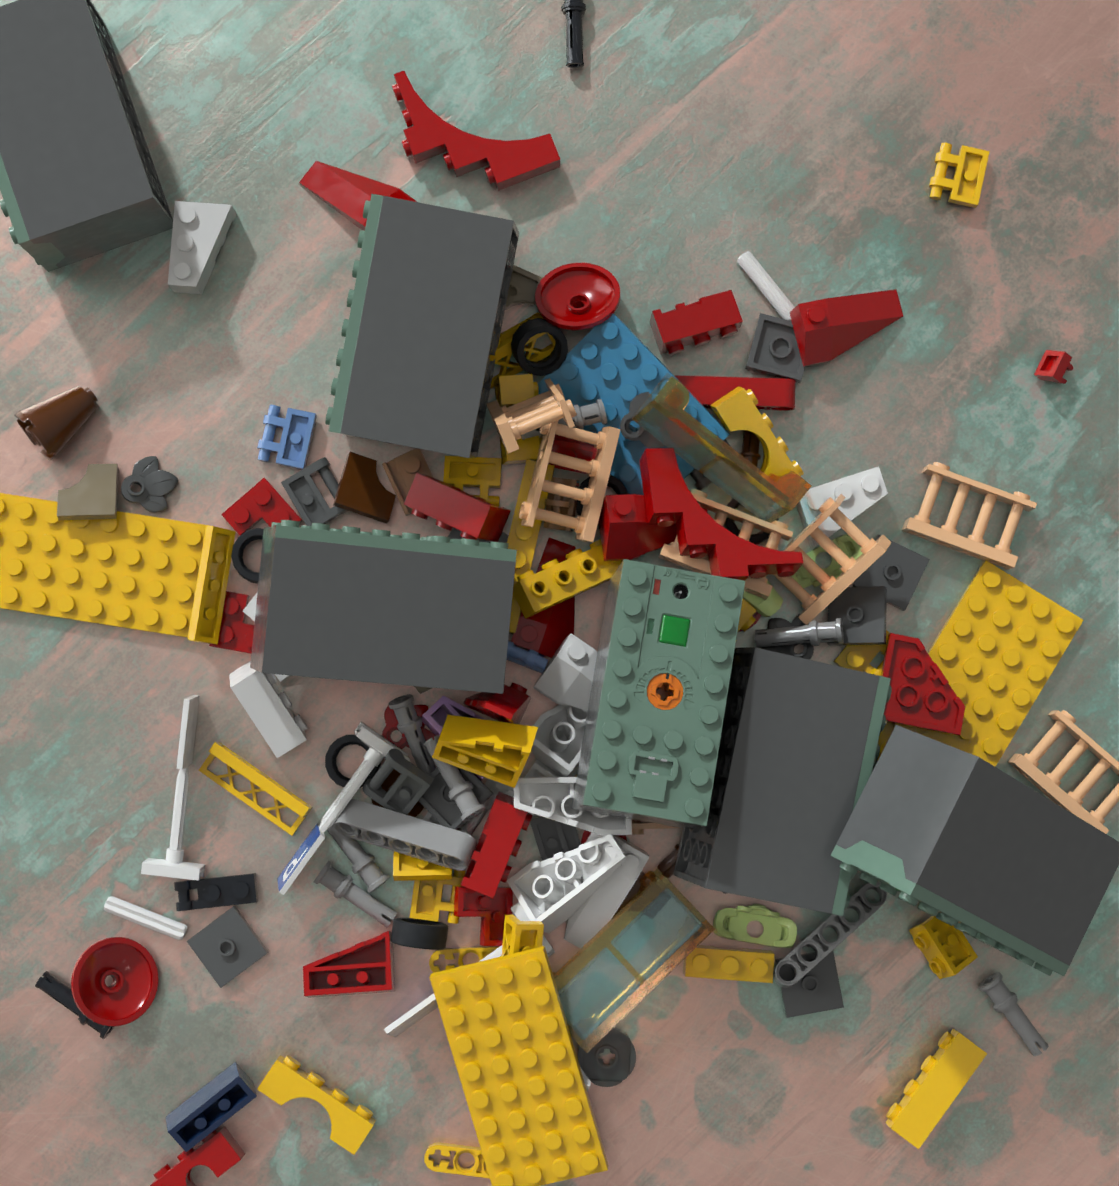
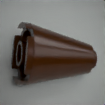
M77 386L15 413L14 416L18 418V424L30 441L39 447L42 445L44 449L41 453L48 460H52L97 409L95 402L98 400L88 387L83 389L81 386Z

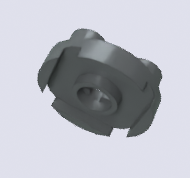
M604 1026L596 1028L585 1035L578 1049V1062L592 1083L602 1087H612L620 1084L632 1073L636 1063V1052L633 1043L626 1033L615 1027ZM604 1049H610V1053L615 1054V1059H610L609 1064H604L603 1059L598 1058L599 1053H603Z

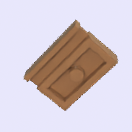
M418 448L382 464L406 516L410 515L413 510L404 505L416 473L433 477L421 450Z

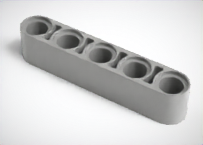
M356 799L349 801L334 824L335 829L344 836L457 871L466 870L477 845L475 838L465 832Z
M877 882L876 886L867 883L850 898L847 909H854L858 913L859 918L856 923L848 922L844 918V914L843 916L832 914L785 956L773 971V979L776 984L783 988L795 985L874 914L887 899V892L879 888L880 883ZM869 889L878 892L879 902L876 904L868 902L865 892ZM830 927L836 931L837 940L835 942H827L823 938L822 932L824 928ZM803 947L814 949L816 952V959L814 961L808 962L802 958L801 949ZM782 966H789L794 970L795 976L792 981H784L780 977L779 970Z

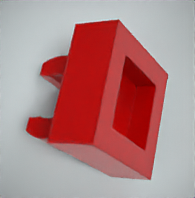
M1046 350L1034 375L1040 380L1066 384L1067 380L1063 378L1066 370H1073V366L1070 364L1072 356L1063 351Z

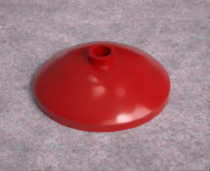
M570 263L553 269L541 279L535 292L536 307L540 315L554 326L568 330L588 329L605 322L617 310L621 297L619 283L614 275L605 268L591 263Z
M123 937L102 939L89 946L77 960L71 978L72 995L79 1010L91 1021L105 1026H122L138 1019L152 1004L158 988V971L151 954L138 942ZM110 975L113 978V982L110 986H107L105 979Z

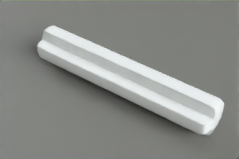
M750 251L743 253L737 260L738 264L783 319L791 321L789 312L795 308L753 254Z
M108 897L104 905L105 912L174 939L182 940L186 935L187 925L116 897Z

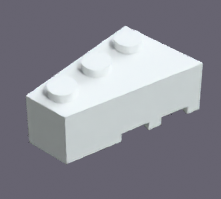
M175 201L168 286L173 292L203 293L215 266L216 257L221 246L225 243L226 234L237 215L232 205Z
M251 661L229 674L230 688L278 758L307 740L305 730L308 727L299 714L295 716L290 708L292 702L284 691L280 692L275 684L277 680L274 674L261 673L250 668Z

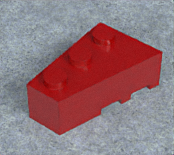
M732 290L698 299L699 301L686 306L685 303L676 304V309L662 313L661 309L652 311L650 325L660 354L668 352L669 356L684 351V346L693 343L696 347L711 342V337L719 334L724 338L737 333V328L741 327L743 320Z
M416 473L404 505L413 509L411 514L425 520L430 516L437 520V526L452 531L454 527L462 531L461 537L473 540L484 539L498 542L511 512L507 508L497 507L486 502L481 497H475L455 486L421 473Z
M498 792L461 886L494 898L500 881L506 883L512 868L507 865L510 855L516 857L522 841L517 839L520 830L527 831L533 816L526 811L514 808V797Z
M384 932L372 939L355 944V946L303 966L304 996L312 998L395 992L392 932Z

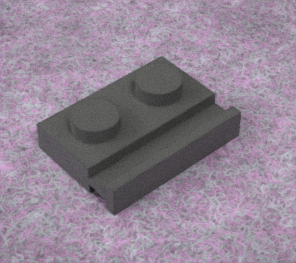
M542 816L530 821L542 861L554 857V854L559 852L565 853L579 848V845H581L576 827Z

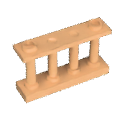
M550 378L544 380L548 388L547 392L506 408V405L500 407L497 400L486 404L496 430L508 453L519 449L516 440L521 439L520 435L562 418L569 428L575 426L572 417L577 416L571 400L565 401L560 385H554Z
M559 420L540 427V433L543 436L527 502L524 501L519 512V518L522 519L521 526L533 527L534 520L536 519L574 529V532L577 533L576 540L594 542L621 429L609 426L603 427L602 431L598 433H593L575 427L569 428L567 425L558 423ZM555 434L593 444L594 448H597L595 460L586 461L552 452ZM548 463L586 472L590 476L588 488L585 487L582 490L544 480ZM541 491L581 501V504H583L581 516L575 518L537 508Z
M934 462L933 465L928 464L925 466L922 473L932 477L919 514L915 515L914 518L909 517L906 519L901 531L983 561L987 560L1007 570L1014 568L1018 556L1011 554L1010 546L1023 510L1029 512L1036 508L1037 503L1030 501L1031 497L1027 494L1017 491L1011 494L949 471V466L942 463ZM946 481L957 485L958 489L946 523L939 528L930 525L931 520H929L941 483ZM969 490L984 495L985 499L972 535H968V538L957 534L958 530L956 527ZM998 500L1012 505L999 545H995L993 548L984 544L983 536L995 502Z
M691 489L692 495L702 508L716 513L714 520L721 526H724L726 518L743 523L738 536L749 541L753 529L756 528L770 534L765 547L777 550L781 538L789 541L793 535V531L787 530L788 525L777 520H772L769 523L707 499L708 495L697 489ZM676 536L674 542L670 543V546L667 544L663 545L659 555L660 559L697 573L711 575L708 555L699 559H693L690 556H680L678 536ZM766 576L762 578L748 577L745 581L744 591L767 599L773 586L767 584L768 579Z
M842 494L835 500L829 497L818 509L821 514L782 550L802 552V566L822 585L820 588L823 591L817 597L814 594L810 595L791 576L778 577L777 574H773L802 602L801 606L804 609L798 618L805 625H808L809 622L880 558L891 544V541L884 535L876 541L873 538L869 539L838 509L846 498ZM828 517L832 518L861 547L860 551L862 554L856 560L853 557L849 558L818 528ZM809 535L842 566L840 568L842 573L837 578L833 575L829 576L798 546Z
M1052 710L1048 714L1056 722L1029 754L1025 753L1024 756L1022 754H1014L1008 763L1052 802L1107 834L1110 830L1103 825L1105 823L1104 818L1119 802V783L1095 811L1091 810L1089 813L1081 805L1083 804L1082 799L1108 768L1119 776V762L1074 724L1076 719L1065 710L1061 712L1059 710ZM1066 730L1078 742L1051 773L1047 772L1045 775L1037 768L1039 765L1038 761ZM1088 749L1100 761L1073 792L1069 791L1067 794L1059 787L1061 784L1060 780Z

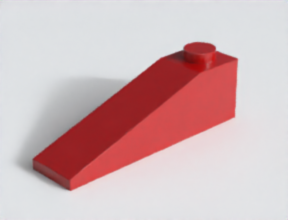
M315 161L299 182L364 231L367 219L363 218L365 201L371 200V194L417 202L400 188L319 161Z
M897 289L801 303L789 312L803 367L829 362L903 317Z
M626 494L606 495L604 497L599 517L604 561L633 560L650 551L661 549L664 544L668 545L675 541L677 536L676 524L669 527H659L657 524L647 523L644 495Z
M549 537L536 573L543 570L542 565L554 559H557L558 563L567 560L565 555L576 550V547ZM575 596L526 619L521 612L516 632L513 634L511 642H514V645L526 650L532 649L545 657L552 658L562 641L570 633L574 635Z
M512 682L511 686L504 684L503 694L481 692L465 698L463 704L499 722L520 724L531 697L526 694L528 689Z

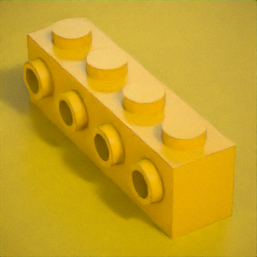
M601 539L591 543L589 545L591 549L582 552L581 548L576 549L565 555L567 558L565 561L558 563V560L554 559L542 565L543 570L534 574L533 570H529L517 577L518 582L513 586V594L526 619L609 581L622 561H604Z
M954 1028L950 1033L947 1031L943 1034L937 1044L939 1049L934 1056L929 1055L924 1060L920 1068L922 1070L921 1074L916 1080L912 1079L906 1085L903 1091L905 1096L899 1104L894 1103L886 1115L888 1119L885 1123L889 1128L917 1149L922 1146L987 1055L985 1051Z

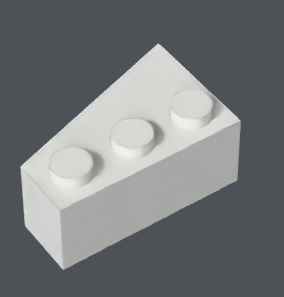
M879 466L796 493L793 498L803 528L805 529L821 514L818 509L829 497L833 500L840 494L846 497L838 509L852 521L887 495L888 492ZM830 517L818 526L828 537L841 529ZM810 535L807 537L811 550L819 545Z

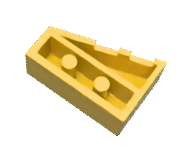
M447 715L432 758L515 788L530 755L538 727Z

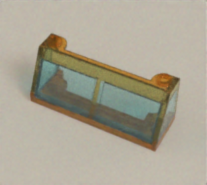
M666 373L631 419L668 448H674L677 455L759 519L772 523L793 510L812 485L792 470L783 476H777L773 473L767 476L684 411L689 402V391L672 375Z
M658 868L654 872H647L639 881L641 884L639 893L556 973L552 972L570 1035L586 1053L599 1043L715 930L707 919Z

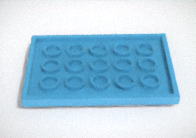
M615 313L605 322L595 326L567 354L566 360L560 368L546 375L538 383L539 394L547 392L548 388L544 380L550 378L554 385H560L565 401L570 399L573 405L578 404L579 407L596 403L597 399H602L607 424L603 425L600 422L584 426L583 429L598 433L602 431L603 427L609 426L620 429L622 418L629 413L630 402L635 396L644 392L650 393L653 405L665 404L674 408V417L669 425L664 428L671 442L660 448H674L683 479L730 435ZM632 421L630 429L633 432H637L640 424L637 421ZM620 430L610 475L622 482L628 494L644 495L639 460L645 449L649 448L640 440L631 441L626 439Z

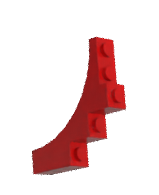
M405 71L394 74L396 84L392 85V89L397 102L402 100L406 110L401 112L407 127H409L403 130L405 139L401 143L406 156L412 155L415 164L445 153L443 158L448 171L453 169L456 177L488 166L484 168L489 184L495 183L498 191L560 168V157L551 134L525 140L504 141L482 138L464 132L444 121L427 107L413 89Z
M674 448L645 449L639 463L647 523L657 524L659 527H669L676 524L680 556H690V558L699 559L708 555L711 575L746 581L748 577L762 578L771 574H777L778 577H790L802 566V552L779 551L759 546L736 536L718 524L699 505L689 491L679 470Z

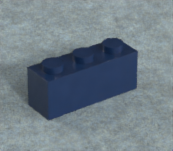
M234 1062L165 1117L168 1133L185 1152L189 1151L257 1097L253 1081Z

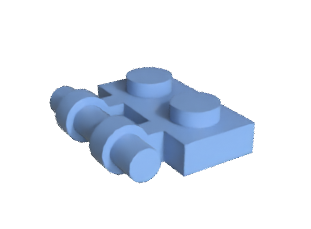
M270 405L268 415H264L263 424H265L262 440L258 442L257 448L260 450L257 460L269 462L270 453L276 452L278 453L276 464L301 470L304 469L317 418L316 413L288 408L286 418H280L281 407ZM276 427L283 428L280 443L273 442Z
M508 640L506 660L541 674L544 672L548 664V659L544 658V655L532 649L528 651L514 645V642Z

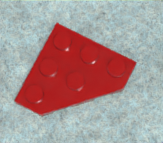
M889 633L881 676L891 678V697L886 703L884 710L886 721L960 735L965 705L948 684V680L937 664L933 662L920 639Z

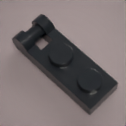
M256 873L205 878L199 881L186 880L174 882L175 891H178L179 902H176L177 911L258 902ZM190 889H197L198 900H190Z

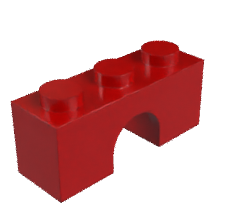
M225 1126L219 1131L215 1129L201 1140L203 1143L196 1149L192 1147L187 1152H181L177 1156L179 1162L174 1166L170 1167L166 1164L154 1174L156 1180L150 1186H196L191 1177L193 1167L197 1165L207 1166L218 1178L244 1157L245 1152Z

